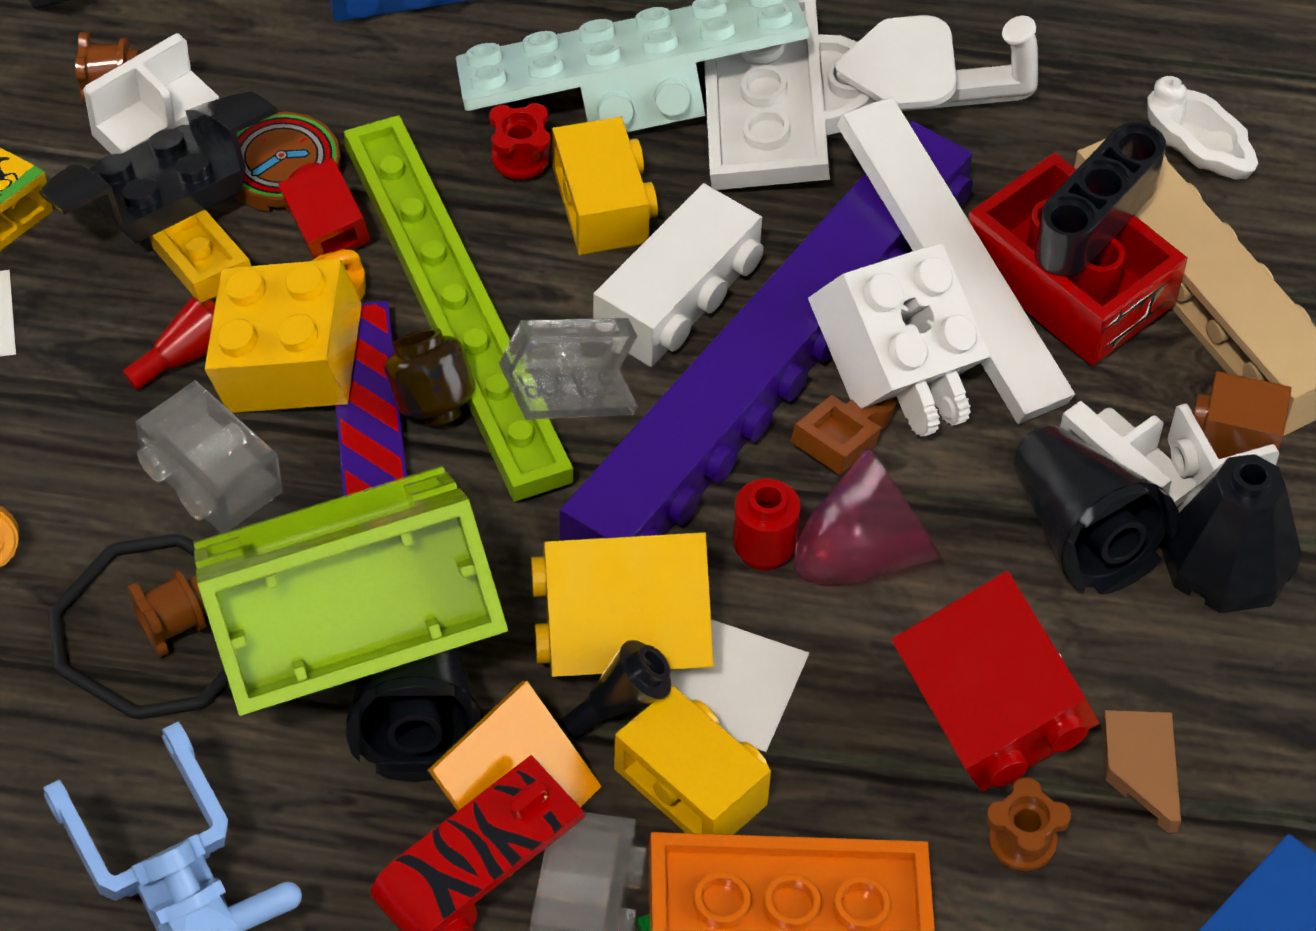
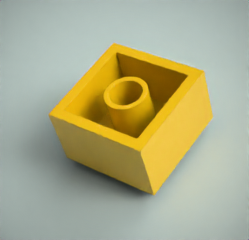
M341 259L221 269L204 370L228 413L348 404L362 303Z

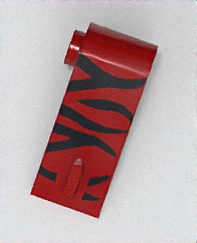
M531 754L393 860L375 879L370 889V897L399 931H475L473 929L477 920L475 903L584 819V811Z

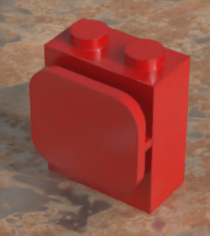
M1008 570L891 639L962 764L981 792L991 786L1002 787L1013 783L1023 776L1029 767L1055 752H1063L1079 744L1087 736L1088 730L1099 724L1086 697Z

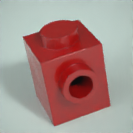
M333 158L321 164H305L293 171L289 179L278 183L286 206L313 259L319 255L341 249L354 250L371 242L364 218Z

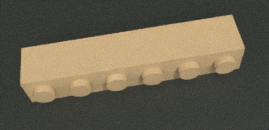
M1104 140L1077 151L1074 168L1078 169ZM1164 154L1157 188L1153 196L1135 216L1188 257L1177 302L1171 309L1227 373L1292 387L1283 435L1285 436L1316 420V327L1311 322L1306 310L1289 298L1274 281L1270 270L1264 264L1258 263L1239 242L1231 226L1222 222L1202 200L1197 188L1191 183H1187L1167 161Z

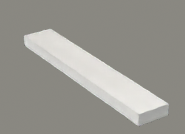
M893 96L843 113L837 126L911 249L916 251L941 242L943 243L991 356L982 361L981 364L1017 424L1067 405L1074 397V391Z

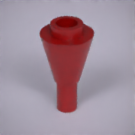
M192 296L153 343V348L122 370L124 377L136 391L167 368L172 370L207 355L215 303L209 299L201 304Z

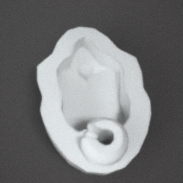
M1165 76L1157 80L1154 91L1148 96L1147 115L1151 125L1164 136L1166 147L1180 152L1199 169L1210 170L1218 175L1235 180L1247 179L1258 165L1256 153L1248 140L1247 129L1208 95L1187 90L1185 85L1181 84L1182 82L1179 78Z

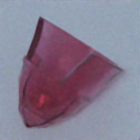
M867 446L852 468L828 491L829 495L810 515L796 544L794 571L799 578L820 585L860 584L882 575L885 578L892 573L915 565L941 560L942 556L884 467Z

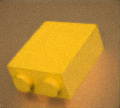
M706 532L547 541L543 543V556L531 557L533 597L546 596L547 623L535 624L537 664H550L551 677L603 674L621 646L629 640H636L658 649L666 658L670 670L714 667Z

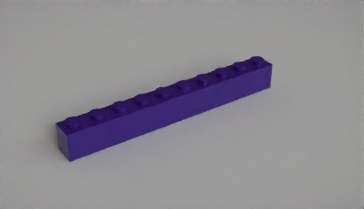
M912 121L910 126L962 208L973 188V180L969 178L972 152ZM866 173L561 507L560 541L666 535L676 523L684 525L696 511L701 494L713 481L720 483L728 476L735 464L737 453L749 440L756 442L763 436L772 420L773 412L784 400L791 402L798 396L807 380L808 372L819 360L826 362L832 357L808 297L843 273L913 252Z

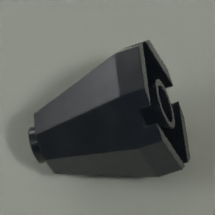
M1256 454L1228 457L1186 497L1178 508V531L1173 541L1165 535L1160 543L1173 587L1190 596L1191 589L1206 597L1204 605L1219 613L1273 606L1287 580L1289 582L1296 573L1302 558L1287 488L1279 467Z

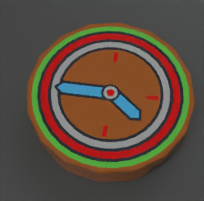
M287 111L278 112L237 132L246 170L245 174L242 175V190L235 197L255 210L270 212L269 206L276 208L285 207V211L289 212L278 183L289 179L293 171L309 163L321 164L333 158L338 169H340L341 157L338 139L327 125L313 117Z

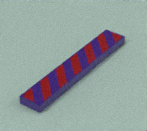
M388 301L362 303L349 401L346 405H336L344 496L406 477L400 411L396 406L384 370L385 362L393 352Z

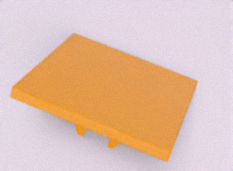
M528 681L520 682L428 769L457 811L531 754L579 807L585 804L602 787Z

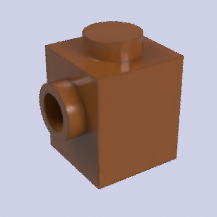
M1216 371L1210 396L1198 393L1193 415L1217 458L1229 457L1274 444L1279 451L1284 435L1292 387Z

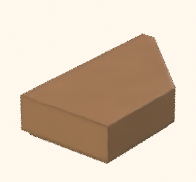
M1105 710L1102 719L1105 780L1124 797L1127 798L1131 795L1157 817V825L1165 832L1177 833L1181 823L1172 713Z

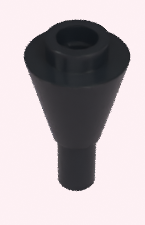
M636 640L626 641L591 690L590 696L564 716V724L567 730L576 737H582L605 718L620 715L667 697L671 691L670 667L664 655L651 645H646Z

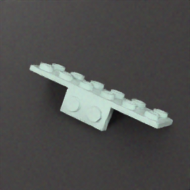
M695 0L692 6L674 10L664 7L648 8L639 12L635 18L612 22L608 19L592 20L581 25L579 30L556 34L552 31H540L526 36L523 42L504 46H499L496 43L479 44L470 48L466 54L458 55L456 62L464 108L467 111L580 87L587 122L622 116L626 131L630 132L705 116L696 62L809 38L810 34L807 21L797 0Z

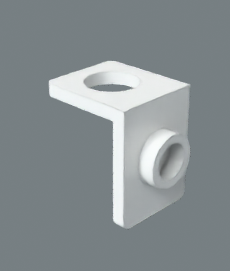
M1187 404L1176 406L1168 435L1172 461L1177 473L1183 478L1191 476L1196 481L1197 487L1228 457L1217 458ZM1274 444L1229 456L1236 457L1256 454L1276 465L1279 451Z

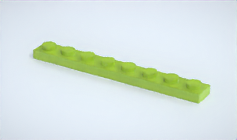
M400 115L345 130V148L430 327L439 328L443 335L457 338L464 347L475 381L473 396L466 403L513 502L572 484V464L540 400L526 403L515 380H519L523 390L536 392ZM530 392L525 393L528 400L535 399L534 394Z

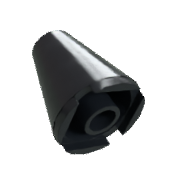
M1046 426L1033 430L1021 440L1015 453L1014 468L1064 574L1077 589L1085 592L1084 587H1094L1099 594L1112 593L1132 585L1156 566L1161 557L1155 550L1165 535L1173 541L1178 531L1179 510L1172 497L1163 488L1059 426Z
M458 647L359 679L346 719V738L350 752L359 762L361 755L368 761L376 764V774L387 779L408 782L434 779L428 769L483 718Z

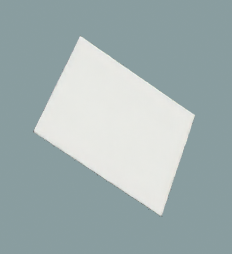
M711 619L714 667L670 670L671 687L675 686L691 701L699 700L706 704L717 717L720 726L739 743L748 742L756 749L767 752L809 656V652Z

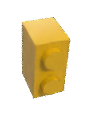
M622 116L552 128L553 171L578 254L583 255L643 244L649 238V218L658 216L657 197L652 182L643 183L640 174L644 172V162L641 146L637 138L629 140Z
M675 686L671 687L667 697L650 704L615 734L614 769L685 833L734 835L768 805L771 770L763 755L750 743H739L720 726L717 717L706 704L699 700L691 701Z

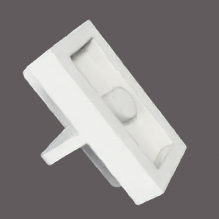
M178 33L84 87L92 136L111 154L125 153L148 141L152 135L159 131L174 129L180 125H189L185 110L219 99V96L191 71L187 41Z
M1082 401L1063 413L1061 428L1163 488L1172 497L1176 506L1181 504L1196 488V481L1191 476L1181 477L1177 473L1173 461L1157 448L1164 424L1157 416L1150 417L1135 428L1114 409L1106 408L1099 414H1096Z

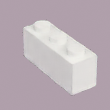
M703 183L594 292L593 332L648 366L653 367L668 350L676 351L680 348L688 337L691 326L705 312L710 314L719 307L727 293V289L740 275L748 276L756 268L764 250L763 245L760 244L762 216Z

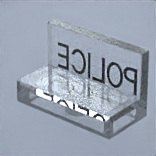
M629 318L525 320L519 322L499 362V366L526 420L634 415L638 408L620 372V368L638 336Z

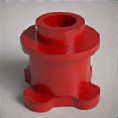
M531 103L523 108H510L506 105L494 107L489 114L490 124L496 130V133L492 136L491 152L494 168L500 174L511 179L523 180L542 173L548 166L550 157L548 149L550 146V134L544 130V124L548 121L547 109L537 103Z

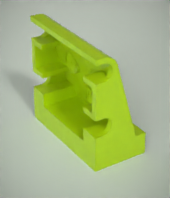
M443 466L193 542L195 564L197 567V584L239 716L508 631L470 501L461 488H457L456 482L448 472H445Z

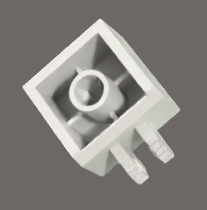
M942 242L843 273L808 297L848 396L861 409L897 397L904 416L909 421L908 425L920 437L935 433L939 429L940 416L935 406L939 408L942 420H945L946 424L950 423L951 426L966 422V419L970 418L971 405L968 402L969 398L965 396L966 391L959 375L991 356Z

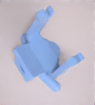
M179 722L163 728L162 732L164 735H162V739L210 829L198 835L195 834L133 865L131 869L119 875H111L107 870L62 782L57 780L43 787L44 797L57 822L63 824L99 894L117 901L125 896L131 897L139 893L156 931H246L295 909L301 902L302 893L300 888L293 882H283L230 907L227 906L223 894L226 893L220 879L213 877L205 859L210 857V853L224 846L228 818L195 759L190 740Z

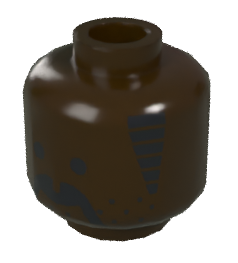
M439 328L418 330L395 341L393 344L395 351L388 356L384 370L400 413L407 418L424 419L427 426L443 425L460 417L462 414L460 407L472 398L475 391V381L462 343L453 336L443 335Z

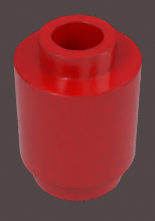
M764 478L749 482L738 492L735 500L732 541L736 553L749 567L761 571L773 570L783 565L793 555L797 545L800 500L792 487L776 479Z

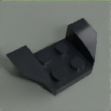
M249 91L223 97L185 110L189 125H180L174 129L159 131L152 135L148 141L125 153L106 156L96 166L89 169L81 165H69L39 191L40 196L56 207L63 215L91 202L120 231L137 243L240 193L243 185L242 175L245 174L246 166L236 133L278 113L277 107L260 95Z

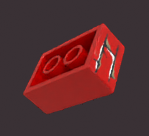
M1054 152L969 212L968 220L1023 310L1087 363L1094 366L1176 305L1188 257L1134 215L1080 273L1071 276H1056L1046 272L1038 265L1035 259V245L1042 208L1046 201L1077 170Z

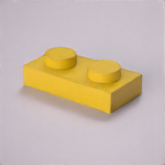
M206 210L149 237L156 253L200 303L211 298H217L221 269L251 266L249 258Z

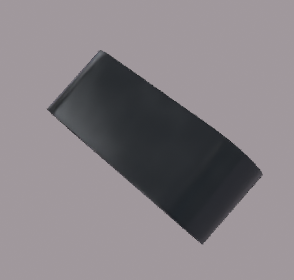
M1144 122L1122 124L1101 143L1046 201L1042 208L1035 245V259L1038 265L1046 272L1056 276H1071L1083 271L1153 196L1157 188L1166 150V140L1158 129Z

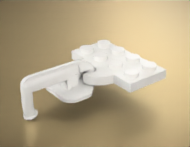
M797 0L809 27V38L704 61L711 186L715 190L830 180L827 135L841 132L837 123L842 114L892 96L901 111L1018 101L1028 98L1036 91L1038 85V46L1035 36V21L1029 16H1016L1010 19L1003 27V39L1011 46V65L955 70L951 30L943 20L937 17L919 15L885 19L857 42L841 35L818 34L816 0Z

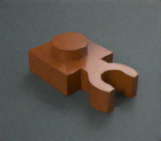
M830 395L795 423L790 442L841 475L876 446L880 431L887 428L892 421L897 400L891 398L886 400L884 404L871 405L861 409L853 399L850 400L849 398L848 403L845 404L835 396Z

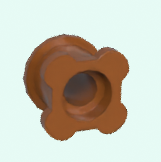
M89 32L79 33L75 72L80 86L82 102H86L84 87L87 84L141 54L140 49H131L128 38H120L118 44H91Z
M179 570L171 573L172 580L143 593L137 582L127 586L134 615L159 658L169 654L165 640L193 627L198 632L206 629L204 615L207 613L197 584V577L194 576L186 580Z
M1032 778L1016 780L1012 793L1002 802H993L988 808L987 823L990 826L989 844L992 853L1000 863L1013 870L1027 872L1042 868L1051 861L1056 853L1058 842L1056 832L1065 831L1070 824L1071 811L1065 803L1054 802L1041 791L1040 783Z

